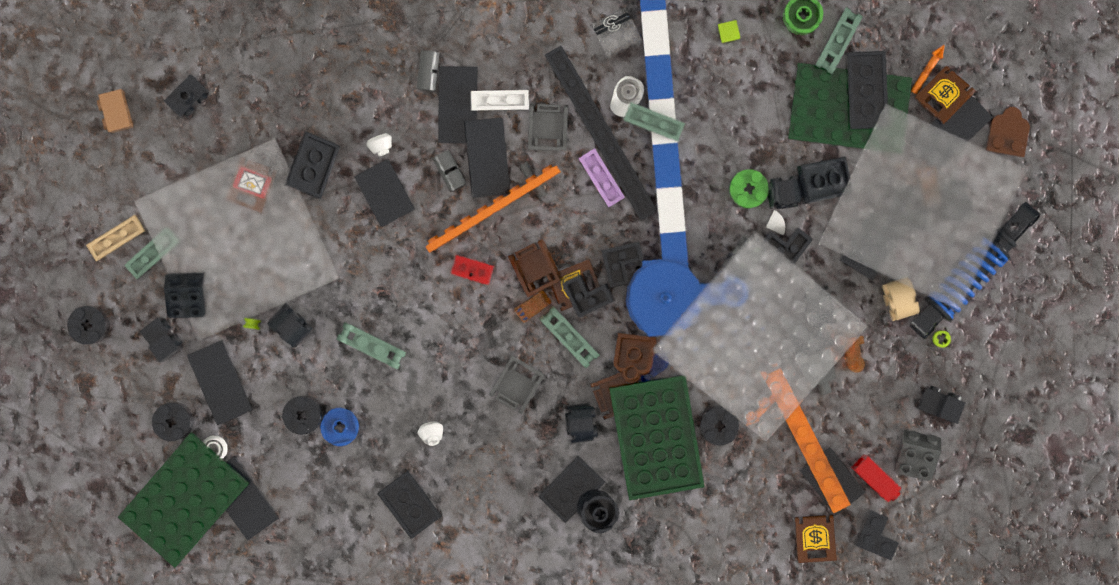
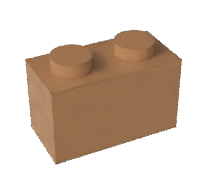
M118 89L98 95L97 105L104 114L102 123L105 130L108 129L109 133H115L134 127L124 90Z

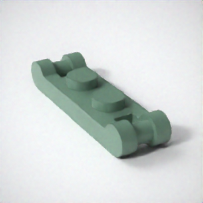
M847 7L844 9L815 64L819 68L823 67L831 75L835 71L863 17L860 14L856 15L850 12L851 9ZM846 19L853 21L852 25L846 22ZM827 56L833 59L832 63L825 60Z
M553 305L545 316L542 315L539 318L585 368L590 365L589 363L594 358L597 359L600 356ZM556 317L559 321L553 326L549 321ZM586 349L589 353L583 358L580 353Z
M344 322L341 334H338L337 340L395 369L399 368V362L405 356V351ZM350 331L355 333L353 340L347 338ZM390 351L395 353L392 360L387 358Z

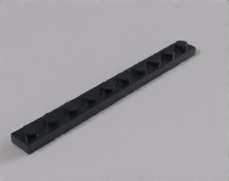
M559 46L545 54L546 59L639 219L642 221L656 213V207L563 47Z

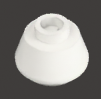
M385 133L373 137L367 141V147L373 154H378L379 157L390 153L388 149L392 148L391 135Z
M427 422L421 425L418 430L419 437L425 444L430 446L437 445L442 439L443 425L439 422Z
M213 435L203 441L220 458L223 459L226 456L227 444L223 438Z

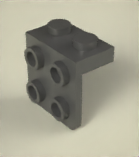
M904 430L902 434V447L895 466V473L927 481L932 480L941 454V438L934 435L921 434L916 431Z

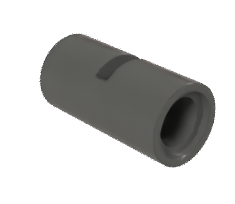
M420 52L417 79L418 90L436 91L439 52Z
M449 150L432 158L450 193L467 184Z

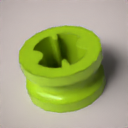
M244 318L246 322L243 325L244 328L260 330L259 323H261V320Z
M937 331L933 335V343L937 347H946L950 344L951 336L947 331ZM941 333L945 334L944 338L946 339V342H942V344H939V339H937V336H942Z

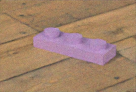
M596 149L578 158L608 208L625 198Z

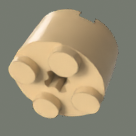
M908 277L882 285L885 294L883 295L886 306H890L891 310H889L892 321L920 313L919 304L915 299L916 293Z

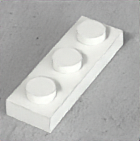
M528 90L470 91L471 111L529 109Z

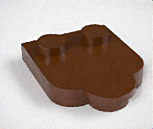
M1009 107L1005 109L1003 114L997 115L991 120L986 151L1021 158L1025 157L1030 125L1026 119L1022 118V113L1018 108Z
M618 333L613 363L614 367L622 373L623 379L626 382L636 383L640 380L641 375L650 373L653 366L656 337Z

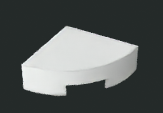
M773 210L766 228L784 235L785 222L783 217Z

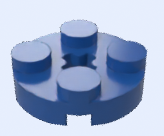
M334 408L323 417L320 425L321 434L332 445H348L357 437L359 421L351 410ZM338 421H341V424H345L343 432H339L338 429L335 430Z

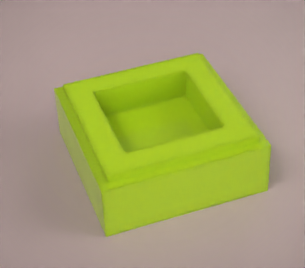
M736 20L717 24L721 43L741 39Z

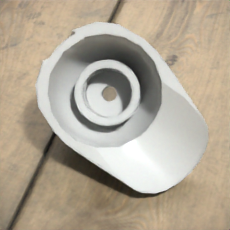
M625 76L619 80L614 89L610 104L614 114L625 117L631 102L638 105L644 94L642 82L632 76Z

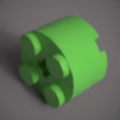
M790 0L783 11L785 26L789 31L797 35L812 33L823 20V8L818 0ZM802 10L804 11V14L808 15L804 19H802V17L798 15L801 13Z
M751 169L737 173L729 185L731 200L739 207L745 209L754 208L762 204L769 192L768 182L764 175ZM747 184H749L750 187L753 186L751 194H749L747 191H744V188L747 187Z

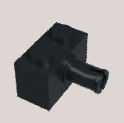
M190 74L164 102L180 118H188L195 111L194 107L198 103L202 104L208 98L207 94L210 91L194 75Z

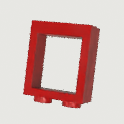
M456 255L451 274L489 285L495 266Z
M863 454L850 467L885 501L889 502L891 500L893 502L901 494L899 491L902 488L869 456Z

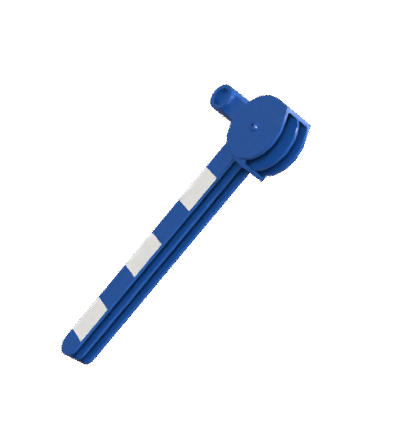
M640 0L649 109L676 120L665 0ZM654 132L651 133L662 259L642 261V267L634 273L627 286L626 305L630 318L649 337L671 335L684 331L694 323L701 311V306L724 304L728 307H737L743 304L748 297L747 285L739 278H728L720 283L699 284L697 278L689 270L678 142Z

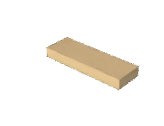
M133 215L86 246L95 261H99L144 233L145 229L137 216Z

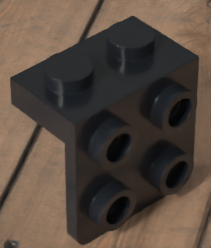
M204 273L165 274L164 295L168 318H196L206 315Z

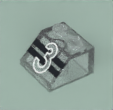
M625 7L590 24L607 59L642 42V38Z

